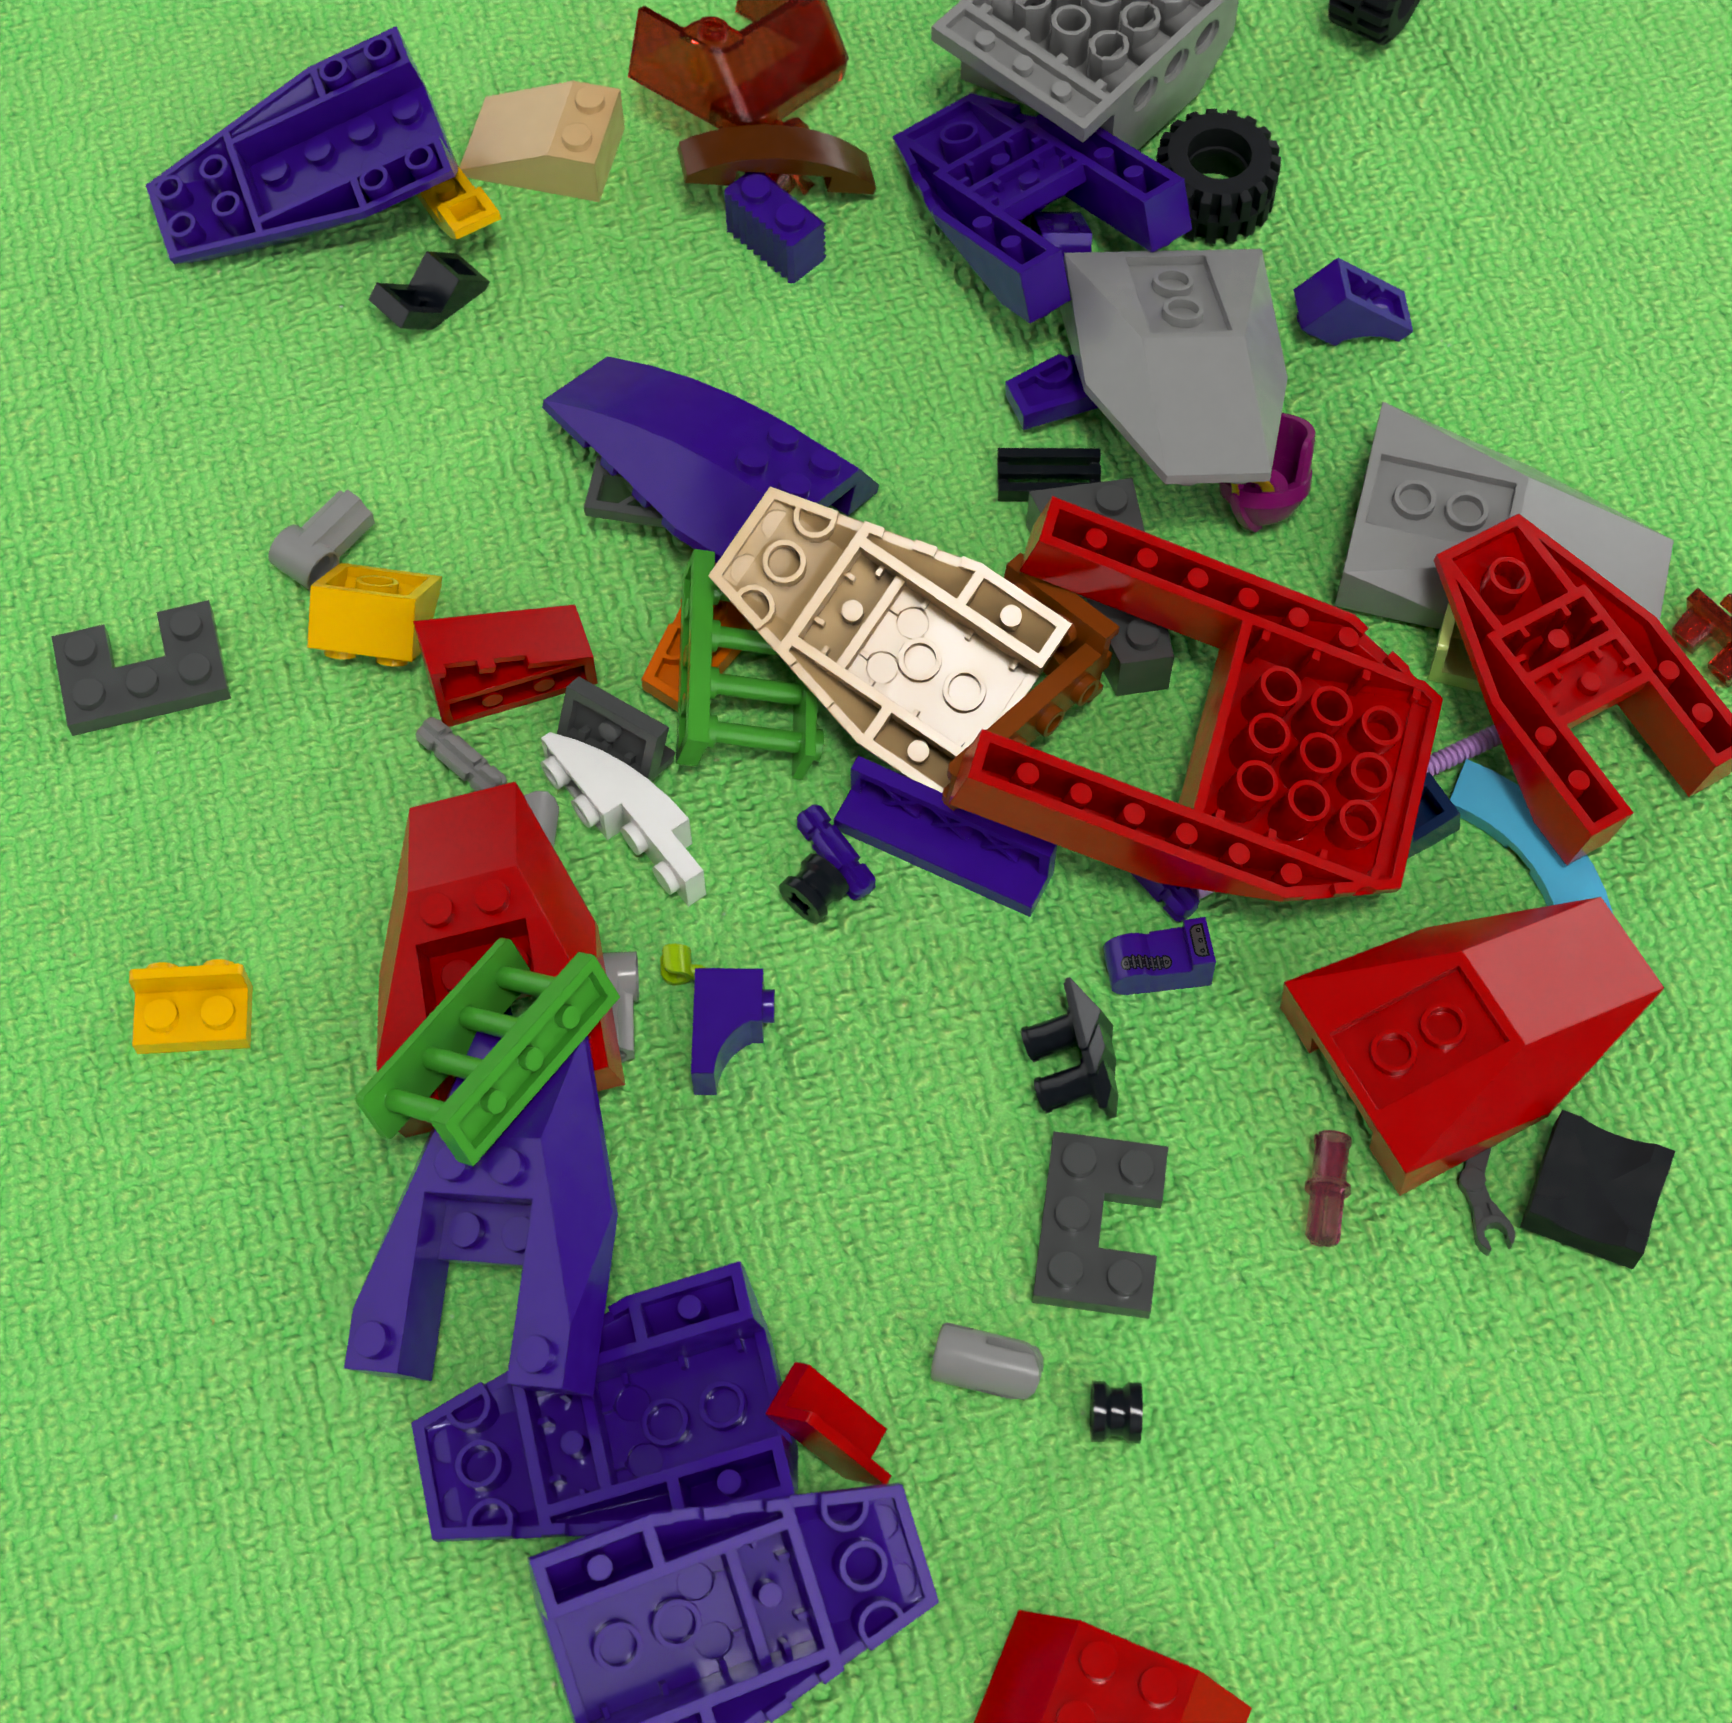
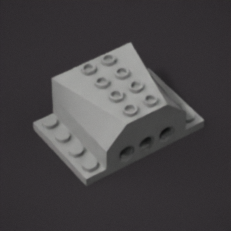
M961 0L931 26V40L961 60L962 80L1031 107L1081 142H1084L1101 127L1139 150L1200 93L1234 33L1239 0Z

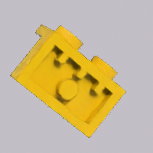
M224 959L209 960L199 966L181 967L172 963L157 962L148 965L144 969H131L129 971V983L135 993L132 1046L137 1054L243 1049L251 1047L253 986L242 964H235Z

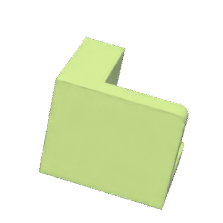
M1448 603L1438 634L1428 680L1480 692L1478 680L1450 604Z

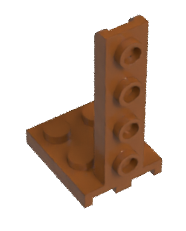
M1020 552L1007 563L1004 578L1072 623L1069 631L1043 671L1047 677L987 729L995 734L1030 746L1038 736L1048 737L1062 722L1065 712L1074 704L1082 706L1086 702L1090 703L1102 692L1104 685L1100 683L1102 672L1110 665L1113 654L1109 651L1110 643L1119 633L1120 626L1076 593L1020 572V566L1024 554ZM970 745L948 765L947 777L951 782L943 789L942 801L953 811L958 807L950 805L949 801L962 758Z

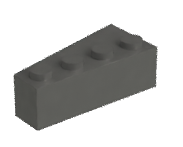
M1132 478L1029 491L1026 527L1030 533L1033 525L1052 496L1145 532ZM1077 594L1120 626L1119 633L1110 643L1109 651L1113 653L1110 665L1103 671L1115 695L1121 696L1169 689L1174 654L1168 629Z

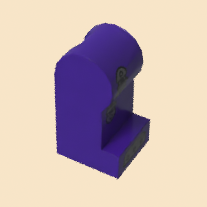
M1206 917L1183 920L1182 927L1151 931L1149 934L1128 933L1119 935L1107 941L1103 946L1111 989L1116 994L1132 995L1212 985L1216 960Z

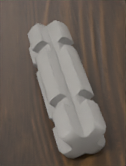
M429 717L416 731L417 741L427 750H432L434 755L463 781L467 780L470 783V787L475 791L507 783L506 776L496 767H491L488 764V760L460 736H455L452 730L441 720Z

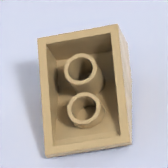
M568 81L486 96L461 161L460 169L470 179L600 202L625 129L621 90L579 81Z

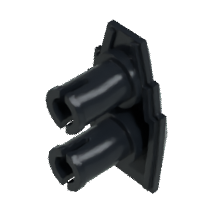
M1070 977L1066 978L1063 984L1069 1006L1067 1014L1029 1027L1024 1026L1021 1028V1035L1027 1054L1033 1062L1079 1046L1083 1058L1080 1060V1065L1044 1077L1035 1078L1034 1087L1043 1111L1047 1114L1054 1109L1092 1097L1094 1101L1098 1102L1099 1108L1105 1111L1106 1116H1109L1111 1119L1117 1116L1118 1090L1115 1081L1116 1056L1112 1044L1113 1024Z

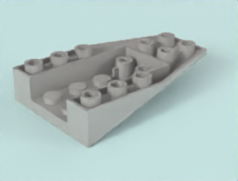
M1262 249L1154 251L1153 253L1150 251L1064 253L1063 261L1071 300L1059 308L1084 392L1165 485L1179 484L1191 486L1200 483L1245 484L1248 482L1270 481L1288 377Z
M1382 402L1334 606L1440 629L1449 602L1433 561L1436 555L1520 514L1656 616L1660 621L1674 540L1525 463Z

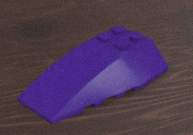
M607 356L543 400L542 408L583 448L592 447L601 455L600 465L612 476L620 474L633 487L632 496L644 508L653 506L663 516L661 524L673 536L694 549L715 552V563L719 561L770 486L826 507L832 505L847 516L878 492L879 484L860 468L776 416L718 388L651 365Z
M741 1261L625 1296L608 1306L609 1312L604 1314L593 1397L539 1392L506 1384L507 1371L486 1384L479 1382L411 1422L432 1540L435 1542L587 1536L647 1512L798 1495V1447L796 1439L765 1415L782 1385L771 1334Z
M901 1483L647 1512L527 1558L536 1608L573 1723H765L768 1720L772 1723L792 1709L791 1703L819 1683L822 1682L825 1685L844 1671V1665L867 1649L870 1651L874 1650L939 1603L908 1500Z

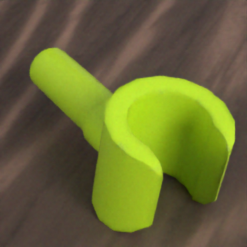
M675 943L667 944L662 948V956L660 957L661 976L667 984L673 986L686 984L691 980H695V968H707L703 967V965L691 964V949L687 945Z

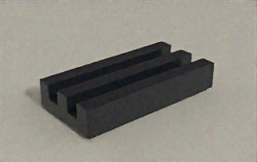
M998 448V501H1028L1029 491L1089 484L1059 482V480H1090V483L1101 482V449ZM1008 479L1038 480V482H1008Z

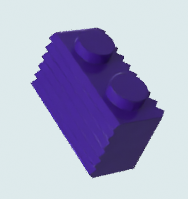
M746 172L725 188L727 233H733L734 238H740V244H747V250H754V255H760L761 261H767V266H774V272H781V278H788V283H796L824 261L826 254H824L826 251L824 247L826 244L824 241L826 238L824 226L826 223L766 174Z

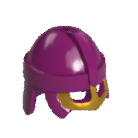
M1281 414L1270 481L1248 482L1245 484L1219 483L1221 496L1230 504L1236 520L1245 529L1256 533L1263 526L1282 522L1289 518L1302 503L1303 499L1309 495L1312 484L1311 465L1315 446V429L1308 421L1291 414Z

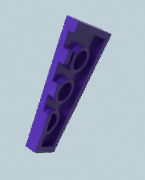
M1058 354L1005 382L1006 398L1023 430L1098 408L1084 392L1073 354L1068 357Z

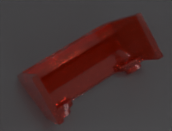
M737 0L735 12L753 21V23L740 31L728 26L727 22L714 16L703 17L682 27L645 5L638 9L628 77L718 129L744 125H774L841 81L845 76L849 56L827 0Z

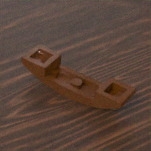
M784 125L728 127L705 132L679 141L677 148L685 183L729 186L735 181L737 171L823 176L827 192L874 195L876 190L867 154L843 139L816 130Z

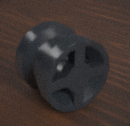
M810 853L801 862V871L796 876H788L779 885V891L796 913L804 919L818 924L828 914L827 906L832 901H840L849 892V885L841 872L833 864L818 854Z
M1092 1381L1090 1399L1091 1442H1104L1109 1436L1123 1437L1127 1443H1140L1143 1419L1142 1383L1128 1382L1123 1388L1110 1387L1105 1381Z

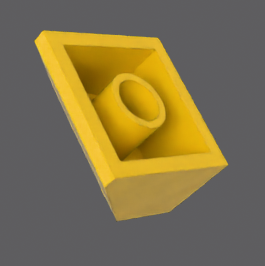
M339 563L310 586L307 648L324 650V655L333 659L345 660L353 659L356 655L376 657V662L385 666L399 667L407 665L408 661L412 662L421 654L413 621L433 619L442 587V576Z

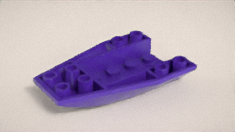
M395 26L306 68L145 186L169 259L173 264L246 253L367 218L455 177L458 165L429 91L400 31Z

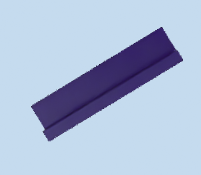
M858 756L851 767V790L834 818V825L842 833L1031 917L1054 874L1057 845L960 808L953 811L943 803L941 792L863 757Z

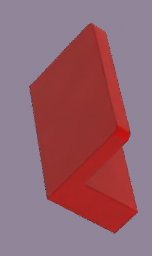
M794 1362L765 1415L843 1478L872 1485L888 1484L892 1475L871 1459L887 1429L811 1365Z

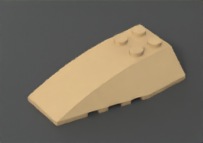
M771 486L708 575L713 583L858 745L904 776L941 793L951 782L947 777L949 763L975 740L982 729L987 730L1031 691L1072 626V623L981 562L939 550L934 545L917 539L914 541L889 532L884 527L867 521L856 520L840 514L837 510Z

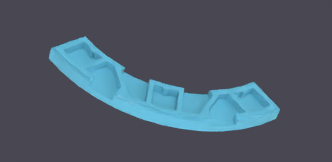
M1466 759L1450 798V801L1460 813V818L1485 831L1505 848L1510 847L1518 854L1530 869L1529 874L1540 890L1547 906L1601 897L1613 913L1603 883L1588 855L1566 866L1534 823L1519 785L1487 767Z

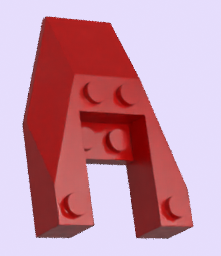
M1517 514L1436 555L1433 561L1487 708L1532 819L1566 866L1608 843L1634 813L1570 730L1571 728L1617 704L1688 797L1721 780L1732 772V713L1657 617L1522 515Z
M516 782L409 808L379 973L377 1072L499 938L512 940L532 972L557 977L578 952L595 955L606 973L598 925ZM521 993V995L516 1000L530 997L532 995ZM611 1007L588 1034L597 1091L625 1085ZM448 1075L430 1095V1098L445 1102L454 1082L453 1076ZM411 1117L398 1132L407 1138L431 1132L433 1125Z

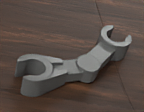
M1491 1147L1466 1160L1465 1168L1458 1180V1187L1465 1194L1472 1211L1475 1244L1486 1256H1489L1492 1249L1484 1234L1486 1230L1494 1228L1501 1231L1505 1236V1242L1509 1250L1512 1248L1516 1235L1513 1225L1491 1200L1485 1186V1171Z

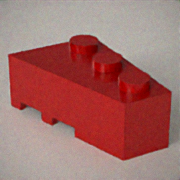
M575 604L413 621L427 677L441 721L448 727L565 694L566 687L578 676L594 685L598 684L594 657Z

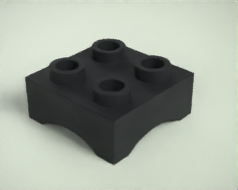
M1562 1110L1552 1128L1520 1228L1633 1270L1645 1252L1656 1207L1670 1170L1675 1150L1658 1144L1640 1142L1613 1134L1590 1123L1582 1116Z

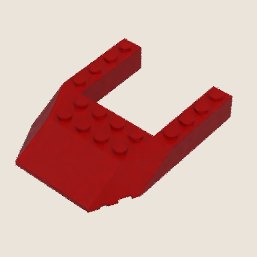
M1052 496L1032 527L1020 566V572L1219 649L1179 803L982 729L962 758L949 804L1160 884L1278 902L1393 893L1401 889L1443 698L1425 681L1417 679L1410 672L1409 666L1394 651L1387 655L1367 636L1365 632L1369 628L1355 614Z

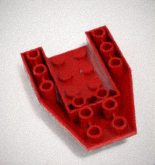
M1601 897L1423 928L1285 981L1280 1008L1309 1054L1317 1049H1320L1373 1132L1369 1149L1399 1196L1548 1117L1663 992L1664 986Z

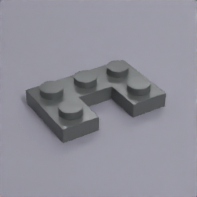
M209 600L157 612L165 656L116 668L109 634L104 624L51 636L67 726L72 736L231 699L216 623Z
M1053 1132L1032 1303L1149 1319L1157 1256L1098 1247L1104 1201L1161 1209L1168 1146Z

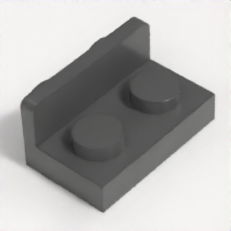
M579 676L566 687L557 731L558 735L576 739L612 755L628 764L651 782L674 760L675 751L665 746L669 730L668 726Z

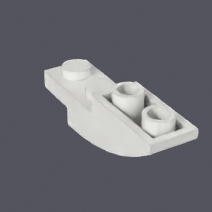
M551 732L541 737L545 760L540 763L548 780L556 789L559 790L564 786L574 798L571 801L572 806L586 827L590 828L596 825L607 840L621 832L635 854L640 855L645 852L655 866L652 867V871L661 887L669 895L677 892L688 907L706 895L704 871L686 850L688 846L692 845L689 818L670 797L628 764L598 748Z

